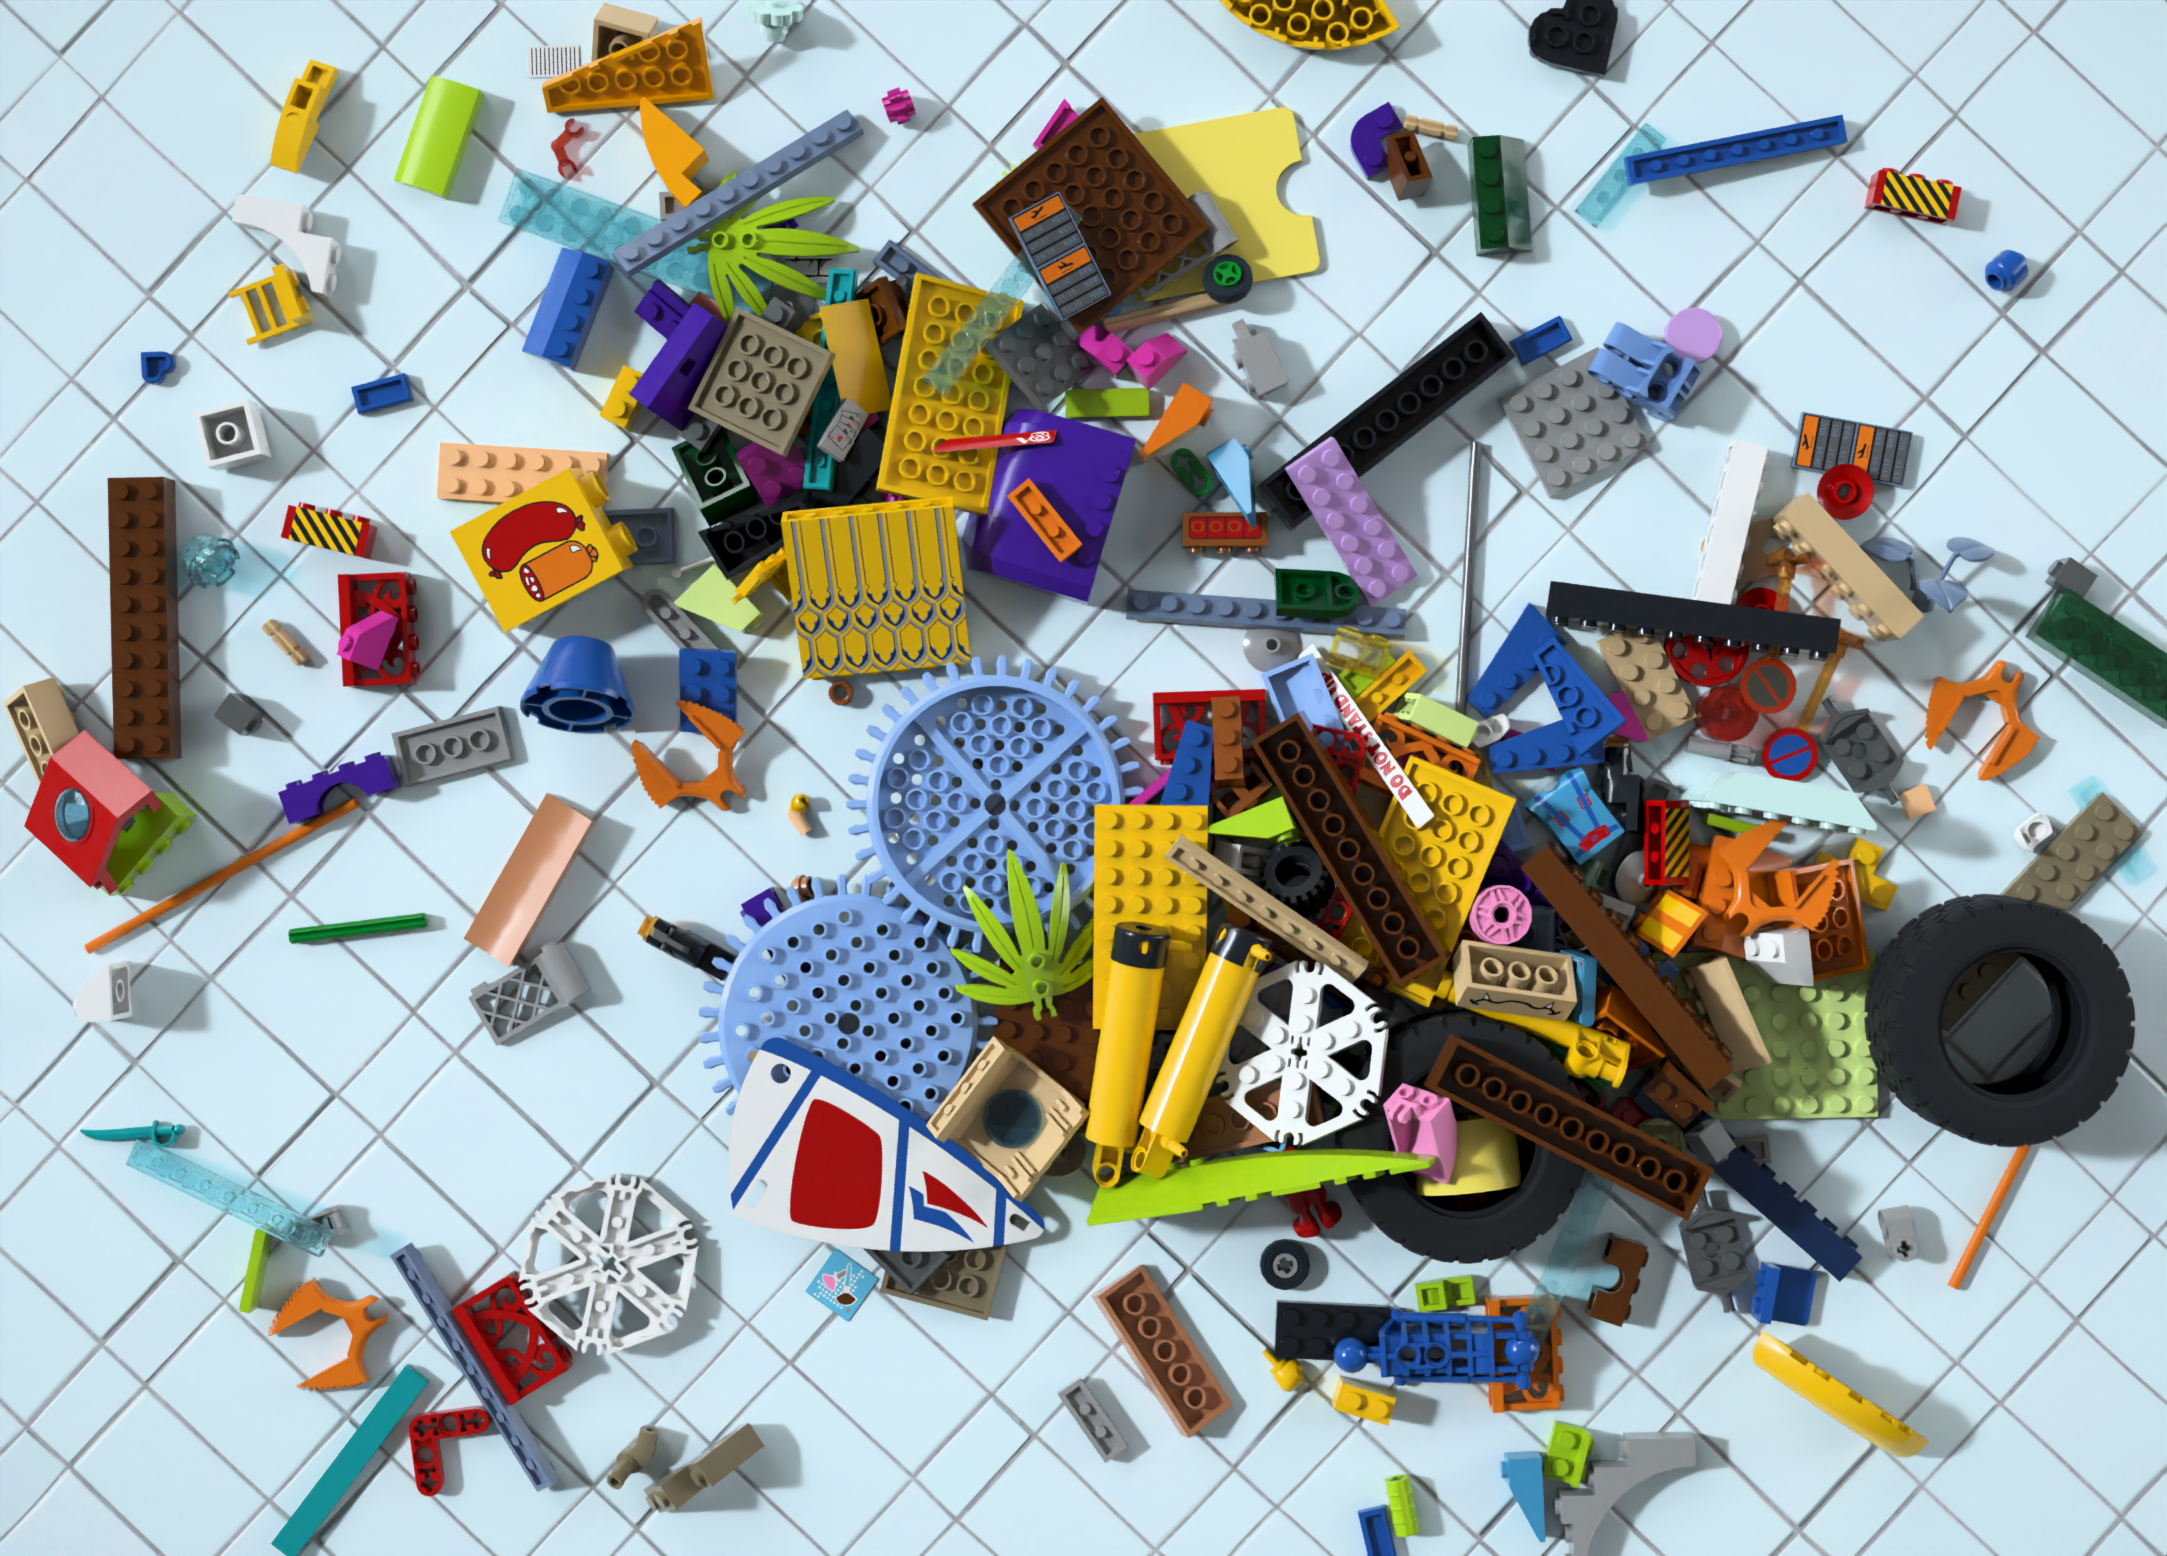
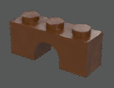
M1610 1232L1602 1259L1607 1264L1618 1268L1619 1278L1609 1288L1592 1286L1585 1312L1589 1317L1622 1327L1624 1320H1628L1632 1308L1629 1304L1632 1294L1637 1293L1640 1285V1278H1638L1640 1269L1646 1266L1649 1258L1648 1247L1642 1242Z

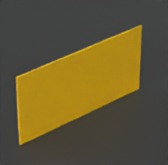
M869 299L820 306L819 310L828 349L835 354L832 367L840 402L848 398L869 414L890 410L892 400Z

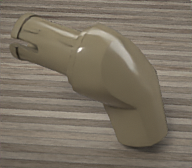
M642 1426L636 1442L627 1446L618 1454L616 1459L617 1465L606 1478L608 1479L607 1483L614 1489H621L630 1474L639 1472L651 1461L656 1451L659 1434L658 1428Z

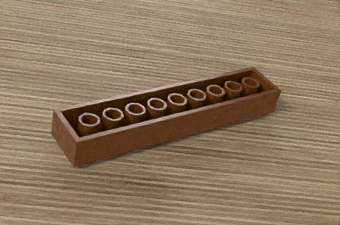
M166 477L107 478L114 756L117 759L181 758L175 480Z
M1305 711L1296 713L1252 740V746L1398 987L1448 959L1451 955L1450 950Z
M1550 841L1546 842L1522 862L1521 869L1707 1091L1734 1070L1732 1051L1723 1041L1718 1043L1714 1039L1715 1031L1705 1019L1699 1021L1696 1017V1008L1686 996L1682 999L1677 994L1678 987L1668 975L1663 977L1659 973V964L1649 952L1644 955L1640 950L1641 942L1631 930L1627 933L1621 927V922L1623 921L1612 908L1608 911L1604 907V898L1594 886L1589 889L1584 883L1586 876L1576 864L1572 867L1566 861L1568 855L1558 843L1553 845Z
M1451 1033L1424 1083L1429 1089L1687 1221L1714 1168Z

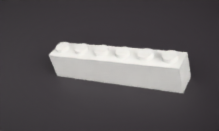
M1734 439L1728 444L1691 597L1692 600L1735 604L1737 598V590H1734L1736 579L1739 580L1744 569V563H1741L1742 554L1747 552L1750 544V536H1747L1749 525L1752 526L1757 515V510L1754 509L1755 500L1760 498L1763 490V483L1760 482L1762 472H1766L1769 465L1770 456H1767V446L1740 439Z

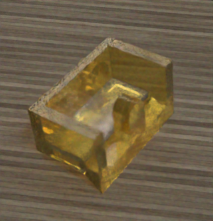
M1351 626L1338 627L1335 631L1325 665L1379 681L1392 644L1387 643L1386 639L1379 635L1371 634L1368 637L1359 634L1360 631Z

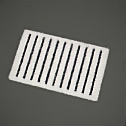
M578 45L527 47L529 78L557 77L579 68Z

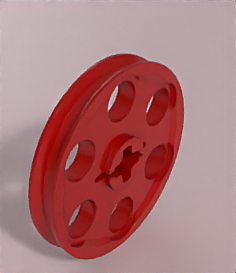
M1664 637V651L1676 675L1689 684L1701 687L1720 685L1734 678L1744 667L1750 651L1748 646H1740L1739 650L1722 648V643L1713 642V646L1709 648L1710 652H1707L1706 648L1701 649L1700 645L1693 644L1694 639L1682 638V642L1665 640ZM1677 643L1683 644L1687 649V654L1683 659H1677L1673 655L1672 649ZM1723 657H1728L1733 662V669L1729 673H1725L1719 668V661ZM1697 663L1702 664L1706 668V675L1703 679H1696L1692 675V668Z

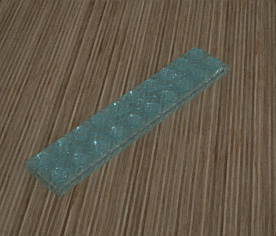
M519 168L515 171L498 218L500 223L616 265L618 263L612 255L614 250L662 222L660 219ZM692 239L638 272L715 300L708 272V253L701 252L697 255H690L687 252V246L693 247L698 243L708 242ZM740 265V269L753 282L767 304L774 283L758 275L745 265ZM727 275L735 308L739 307L758 316L744 301L733 285L729 275Z

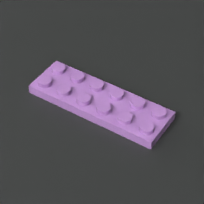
M1329 437L1285 468L1350 576L1359 586L1360 592L1368 605L1373 607L1417 576V573L1335 438Z

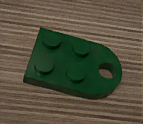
M1275 568L1276 616L1336 619L1352 614L1358 606L1360 597L1359 586L1351 577L1343 573ZM1346 593L1351 595V597H1343L1340 594Z

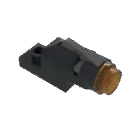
M1622 736L1607 737L1606 743L1603 744L1605 762L1598 763L1594 786L1601 791L1602 798L1608 806H1627V810L1622 811V826L1626 827V831L1630 834H1642L1644 779L1640 775H1630V772H1633L1629 738Z
M647 915L637 933L643 937V941L695 969L699 968L721 981L725 979L728 972L717 969L712 964L713 958L722 957L730 963H733L736 955L698 934L690 930H684L658 916L652 917Z

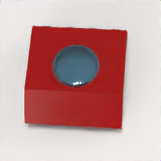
M84 730L50 757L24 827L90 888L93 886L98 890L102 887L110 895L119 887L108 873L107 863L124 823L144 806L154 813L162 804L151 788Z

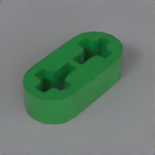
M1186 448L1176 450L1170 460L1173 471L1191 494L1197 497L1207 495L1213 485L1210 474L1192 451ZM1178 455L1182 457L1189 456L1188 465L1192 469L1190 472L1183 465L1180 467L1176 466ZM1193 473L1199 479L1205 478L1207 480L1205 490L1201 488L1195 490L1193 488L1195 480L1191 476Z

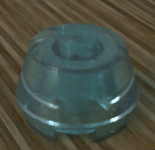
M200 533L192 537L185 544L180 559L190 581L206 589L207 586L213 584L220 587L229 581L236 572L232 568L235 560L240 559V555L230 540L209 533Z

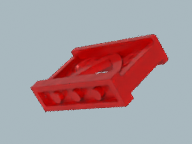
M411 573L338 574L340 638L345 634L346 628L375 614L378 608L380 611L399 618L395 626L396 630L390 639L382 662L386 660L388 665L396 668L394 660L399 657L404 663L403 671L397 676L388 674L381 662L378 672L382 678L361 679V672L371 668L341 657L343 687L417 684V678H420L421 674L420 663L416 661L415 651L419 649L418 634H415L414 622L418 621V610L416 606H413V595L417 592V584L415 578H412ZM357 582H377L373 594L357 590ZM390 582L396 583L400 588V597L397 600L391 598L393 590L386 592L383 600L379 598L380 591L384 585ZM368 603L371 604L367 616L360 617L358 615V608L364 607L367 611ZM401 607V616L395 609ZM403 641V650L397 649Z
M1265 689L1152 693L1155 760H1160L1161 765L1173 764L1176 751H1170L1164 746V736L1170 730L1178 728L1181 733L1176 734L1172 741H1180L1186 723L1182 716L1189 715L1185 712V708L1187 706L1195 707L1196 715L1188 720L1196 722L1203 715L1206 703H1211V698L1240 696L1243 726L1252 729L1257 737L1266 732ZM1251 701H1257L1258 726L1245 721ZM1160 704H1167L1174 724H1170L1161 730ZM1243 732L1244 738L1249 740L1247 734ZM1213 743L1212 758H1214V743ZM1254 747L1244 748L1245 763L1261 762Z
M515 1270L460 1303L452 1310L510 1405L515 1404L523 1397L566 1372L573 1365L571 1361L573 1356L568 1347L562 1346L557 1338L558 1335L528 1310V1308L535 1307L539 1303L536 1300L532 1304H525L524 1301L532 1298V1296L528 1292V1288L520 1290V1286L527 1283V1281L524 1279L519 1282L520 1274L518 1275ZM501 1289L512 1290L516 1296V1302L509 1303L506 1296L502 1302L503 1308H498L496 1300L498 1292ZM490 1295L491 1309L476 1312L472 1305ZM521 1307H523V1309H524V1311H525L526 1313L521 1312V1311H518V1310H519ZM492 1319H495L497 1324L495 1334H489L486 1329L487 1325L494 1326ZM502 1319L518 1322L529 1327V1342L525 1355L513 1348L498 1349L496 1343L501 1338L504 1328ZM540 1336L544 1341L542 1344H539ZM548 1351L554 1357L555 1364L550 1370H541L533 1364V1361L535 1359L539 1363L548 1362L542 1357L543 1352ZM508 1355L515 1356L521 1361V1364L514 1360V1365L509 1366L506 1362V1357ZM528 1370L540 1377L524 1388L519 1383Z

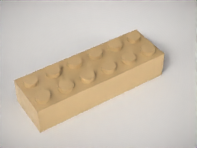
M1809 492L1794 497L1770 520L1774 524L1772 527L1774 533L1783 540L1786 538L1793 546L1791 547L1792 552L1799 559H1805L1812 566L1810 568L1811 572L1818 579H1824L1831 586L1829 590L1834 597L1840 601L1843 599L1850 608L1848 610L1850 614L1858 621H1864L1869 627L1867 631L1875 640H1881L1882 642L1899 640L1924 617L1920 610Z

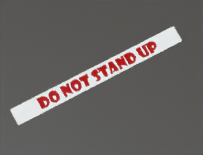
M1312 644L1297 656L1298 659L1313 653L1338 716L1349 731L1359 733L1366 739V756L1416 827L1420 828L1433 818L1434 814Z

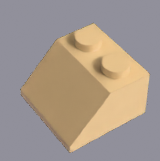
M604 3L594 18L591 62L656 36L658 17Z

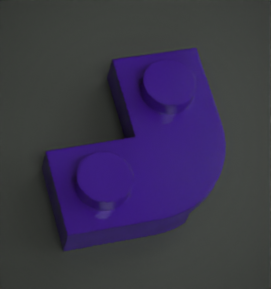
M1390 102L1360 118L1354 125L1351 133V152L1367 180L1388 168L1387 153L1380 140L1398 131L1403 126Z

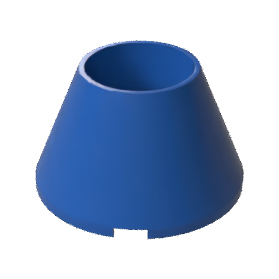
M569 636L554 641L520 700V709L526 717H529L531 714L538 718L537 724L566 732L602 733L604 732V727L616 725L618 730L629 725L635 717V706L613 647L602 640L592 637Z

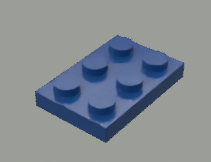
M680 648V701H685L686 703L689 701L693 705L697 703L700 707L704 706L706 709L709 708L711 711H716L717 714L721 713L722 716H727L728 720L731 719L733 720L732 723L736 722L738 725L737 650ZM680 709V732H701Z

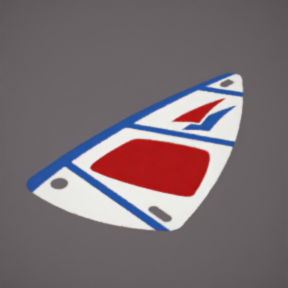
M770 1038L761 1046L743 1082L730 1131L728 1150L729 1188L734 1213L740 1219L768 1229L819 1242L888 1251L932 1252L986 1248L1036 1239L1044 1231L1043 1218L1024 1200L1021 1203L1014 1199L1003 1184L982 1167V1163L950 1138L944 1143L936 1139L926 1125L928 1123L889 1096L829 1061L783 1038ZM777 1064H785L791 1071V1076L785 1083H777L771 1077V1070ZM759 1180H765L768 1185L754 1207H748L745 1203L746 1198ZM1018 1214L1030 1223L1022 1231L1010 1223L1011 1215Z

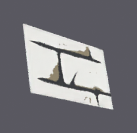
M838 255L785 257V266L798 271L815 283H828L829 268H838Z

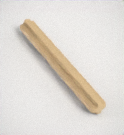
M1205 293L1103 319V327L1110 333H1116L1230 304L1218 303Z

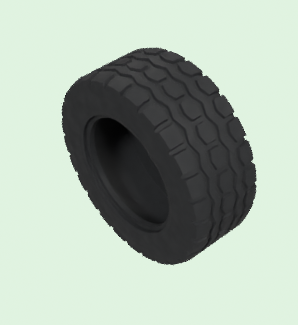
M1974 894L1972 897L1968 895L1956 897L1945 901L1944 905L1939 903L1928 908L1918 915V919L1913 918L1897 932L1898 937L1896 939L1892 938L1880 955L1882 958L1881 962H1877L1869 981L1872 985L1871 989H1867L1864 1012H1867V1017L1864 1018L1867 1041L1871 1043L1869 1051L1875 1067L1880 1069L1879 1074L1891 1092L1896 1093V1098L1904 1106L1917 1113L1924 1120L1970 1141L1990 1146L1997 1144L1999 1147H2022L2025 1143L2029 1146L2052 1140L2053 1136L2060 1137L2079 1126L2078 1122L2084 1123L2101 1108L2100 1103L2102 1101L2107 1102L2119 1085L2116 1081L2117 1078L2123 1077L2130 1060L2127 1052L2132 1050L2134 1043L2135 1027L2131 1026V1022L2135 1021L2133 998L2128 996V993L2131 992L2128 980L2123 969L2119 968L2120 963L2110 947L2103 943V939L2085 923L2081 924L2080 919L2070 913L2056 909L2053 906L1997 894ZM2016 952L2026 958L2037 969L2048 988L2052 1005V1019L2047 1040L2031 1064L2016 1075L1999 1082L1971 1083L1955 1068L1943 1042L1942 1014L1946 999L1956 981L1971 966L1996 954Z
M1444 1010L1433 1014L1426 1013L1410 1018L1409 1021L1401 1022L1389 1029L1381 1097L1370 1090L1369 1094L1377 1097V1104L1372 1103L1369 1099L1365 1100L1363 1107L1369 1112V1115H1362L1356 1110L1359 1117L1364 1120L1334 1132L1335 1149L1394 1151V1142L1383 1104L1402 1083L1417 1088L1426 1081L1450 1033L1579 1100L1581 1098L1573 1080H1570L1569 1073L1562 1063L1542 1043L1524 1031L1510 1024L1472 1011ZM1372 1048L1363 1065L1359 1064L1356 1075L1354 1074L1359 1080H1365L1369 1076ZM1341 1103L1335 1112V1118L1342 1113ZM1523 1137L1519 1152L1522 1173L1521 1184L1511 1188L1484 1192L1487 1208L1459 1211L1457 1199H1441L1436 1204H1432L1428 1201L1427 1196L1418 1195L1414 1191V1186L1408 1183L1401 1173L1391 1175L1389 1169L1385 1170V1174L1366 1180L1362 1178V1174L1357 1175L1358 1178L1347 1181V1185L1367 1217L1394 1242L1401 1244L1402 1247L1413 1253L1429 1256L1433 1260L1449 1263L1458 1261L1460 1264L1481 1263L1484 1259L1492 1261L1511 1255V1251L1516 1250L1518 1252L1537 1241L1536 1237L1539 1234L1543 1236L1557 1223L1559 1214H1564L1575 1196L1573 1192L1579 1188L1585 1168Z

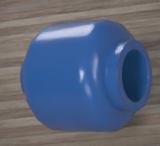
M2007 249L2001 251L1985 267L1987 284L1997 291L2008 292L2013 290L2028 275L2027 260L2024 255L2014 250Z

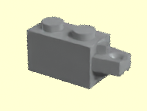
M1244 319L1232 323L1237 338L1232 340L1235 353L1231 354L1237 369L1242 368L1247 377L1243 381L1250 395L1254 393L1256 398L1259 399L1286 386L1289 379L1266 331L1258 334L1255 329L1249 331Z

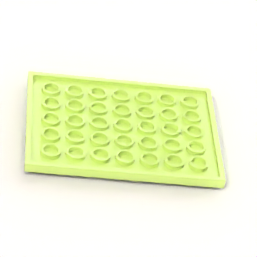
M1868 949L1871 969L1814 981V986L1770 983L1749 962L1726 957L1772 1062L1735 1073L1730 1072L1741 1080L1742 1084L1725 1104L1703 1089L1715 1104L1708 1112L1711 1117L1719 1120L1878 1117L1877 1068L1869 1051L1871 1043L1866 1039L1864 1018L1867 1017V1012H1864L1867 989H1871L1872 984L1869 981L1876 965L1874 949ZM1678 952L1674 958L1658 953H1650L1656 961L1669 959L1681 968L1679 976L1674 980L1678 987L1677 994L1681 999L1686 996L1694 1006L1693 1001L1697 999L1693 990L1689 991L1683 981L1682 976L1685 975L1683 967L1714 953ZM1695 1010L1697 1014L1696 1017L1699 1019V1021L1705 1019L1704 1016L1700 1017L1697 1011ZM1661 1058L1652 1062V1072L1654 1074L1661 1068L1658 1064L1662 1060Z

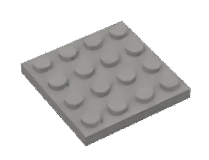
M1599 347L1498 398L1548 498L1650 446L1626 399L1587 372L1600 350Z

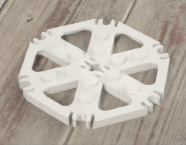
M1294 961L1257 978L1238 1025L1245 1027L1268 1045L1271 1050L1235 1065L1229 1060V1043L1216 1076L1223 1072L1226 1074L1219 1076L1216 1079V1083L1227 1081L1229 1084L1228 1090L1221 1093L1222 1097L1234 1095V1097L1225 1102L1275 1142H1278L1279 1139V1143H1286L1287 1135L1292 1133L1294 1135V1145L1312 1143L1364 1120L1359 1117L1356 1110L1360 1114L1368 1116L1369 1112L1363 1107L1364 1101L1369 1099L1372 1103L1377 1104L1378 1102L1377 1097L1369 1094L1370 1090L1381 1097L1389 1029L1377 1033V1029L1385 1028L1387 1023L1381 1021L1376 1024L1373 1017L1382 1010L1378 1007L1368 1010L1369 1007L1378 1003L1324 963L1323 969L1322 963L1315 962L1314 971L1309 973L1307 961ZM1284 979L1290 980L1293 984L1289 1024L1258 1001V993L1262 989ZM1332 984L1353 1000L1355 1008L1351 1014L1319 1028L1324 986ZM1367 1040L1372 1045L1370 1072L1365 1080H1359L1330 1056ZM1300 1045H1303V1049L1307 1050V1056H1302L1301 1061H1299V1056L1294 1055L1295 1049H1300ZM1282 1078L1278 1115L1274 1120L1269 1121L1246 1103L1245 1096L1248 1092ZM1313 1082L1339 1101L1343 1108L1340 1116L1315 1127L1308 1124Z
M612 1173L550 1195L559 1203L557 1206L550 1199L544 1201L550 1206L551 1210L547 1215L542 1214L539 1210L535 1212V1215L543 1220L542 1223L536 1221L534 1217L531 1218L519 1282L524 1279H531V1282L520 1286V1290L530 1288L533 1291V1297L525 1300V1304H532L536 1300L539 1303L535 1307L528 1308V1310L576 1351H578L580 1340L584 1341L581 1347L582 1353H586L588 1344H596L598 1356L603 1352V1344L607 1345L606 1356L668 1333L661 1327V1322L668 1329L674 1327L668 1321V1315L675 1313L680 1318L683 1316L682 1311L675 1307L676 1304L683 1307L685 1311L687 1310L699 1248L697 1246L693 1249H687V1245H693L698 1241L697 1238L688 1240L684 1236L687 1229L693 1228L692 1224H686L682 1228L679 1226L683 1221L690 1220L642 1178H640L638 1189L634 1188L637 1182L636 1176H632L631 1183L628 1186L621 1183V1173H618L615 1177L616 1185H612ZM598 1190L604 1191L608 1196L600 1236L570 1210V1203L573 1199ZM639 1199H649L669 1217V1224L665 1229L629 1241L635 1206ZM545 1233H551L577 1255L580 1260L547 1272L538 1271L535 1267V1260L540 1237ZM603 1247H606L610 1251V1253L605 1251ZM599 1253L603 1258L606 1257L607 1259L613 1256L616 1259L614 1265L621 1274L612 1269L605 1271L603 1269L604 1262L597 1254ZM678 1255L683 1259L684 1266L679 1290L675 1294L664 1292L638 1269ZM621 1261L627 1265L626 1268L620 1263ZM590 1286L583 1324L577 1330L570 1329L550 1311V1302L553 1299ZM618 1291L649 1317L650 1322L645 1329L623 1337H616L612 1334L611 1326Z

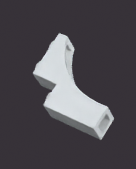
M236 194L232 222L240 227L263 231L281 239L301 261L310 282L311 292L320 297L330 298L331 291H334L336 288L337 277L334 272L336 264L341 259V248L339 243L330 237L307 234V231L311 230L313 224V216L310 214L311 210L303 204Z

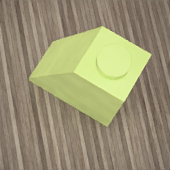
M716 564L712 565L674 601L680 608L742 633H745L747 630L750 633L753 632L762 623L760 618L764 615L748 597L734 605L731 600L737 595L735 590L738 586L731 579L726 580Z
M1402 693L1392 712L1393 715L1400 719V722L1409 726L1410 724L1425 730V733L1434 737L1444 738L1457 747L1467 748L1477 735L1476 728L1479 722L1422 694Z

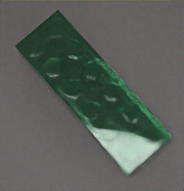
M2069 588L2056 590L2025 637L2157 725L2167 729V653Z

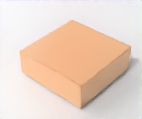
M1921 784L1898 793L1902 798L1900 802L1907 820L1936 810L1927 784Z

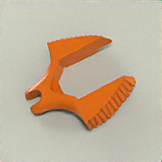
M2004 660L1996 661L1983 677L1973 681L1956 683L1940 676L1936 677V682L1933 683L1934 686L1931 690V697H1929V708H1927L1928 714L1926 715L1928 720H1926L1927 727H1925V732H1927L1925 738H1928L1926 745L1929 750H1932L1939 736L1943 734L1964 697L1982 694L2000 705L2003 721L2006 723V726L1978 771V779L1981 781H1988L1989 777L1992 779L1996 778V775L2000 776L2002 771L2006 772L2008 768L2013 767V764L2016 765L2017 761H2021L2022 758L2027 756V753L2031 752L2030 749L2035 747L2036 740L2040 739V736L2032 732L2023 723L2017 706V694L2024 679L2023 672L2018 670L2008 683L2005 682L2001 677L2002 670L2006 665Z
M677 701L675 704L689 717L688 719L717 749H720L718 752V767L703 781L685 780L682 783L643 742L634 740L631 744V749L634 750L632 756L635 757L633 762L637 765L635 767L639 771L637 773L640 776V781H642V786L645 787L644 790L648 792L647 795L651 796L650 799L655 801V804H658L660 809L667 803L680 797H699L709 800L722 811H729L731 807L723 798L722 792L732 790L742 799L746 794L745 788L735 776L733 769V750L746 729L741 728V725H737L736 722L732 723L733 720H728L727 716H722L721 713L717 714L716 711H711L709 708L706 709L704 706L700 707L697 703L693 705L689 701L688 703Z
M1781 818L1777 822L1776 820H1771V823L1767 821L1764 825L1760 824L1757 828L1753 827L1751 831L1747 830L1746 833L1743 832L1740 836L1737 835L1736 839H1732L1731 843L1726 844L1727 847L1723 848V852H1719V855L1733 873L1734 898L1723 915V921L1727 924L1735 914H1745L1748 917L1749 923L1739 935L1741 937H1749L1762 925L1777 921H1791L1814 931V927L1819 925L1818 922H1822V918H1825V913L1829 910L1828 907L1831 904L1829 902L1832 901L1831 896L1834 894L1833 890L1836 887L1834 884L1838 880L1836 876L1839 871H1836V868L1839 867L1836 859L1830 862L1791 908L1788 906L1770 907L1749 890L1748 873L1745 871L1789 822L1785 818Z
M315 1277L293 1291V1294L289 1296L286 1303L279 1309V1313H276L274 1316L275 1320L271 1322L273 1326H269V1337L320 1309L324 1312L343 1317L353 1335L347 1358L296 1385L297 1388L304 1391L308 1389L310 1392L313 1390L315 1392H320V1390L322 1392L338 1391V1389L347 1390L371 1380L363 1360L366 1344L371 1334L388 1321L387 1314L375 1319L371 1318L367 1313L368 1306L379 1300L377 1296L369 1295L356 1301L341 1300L329 1296L319 1285Z

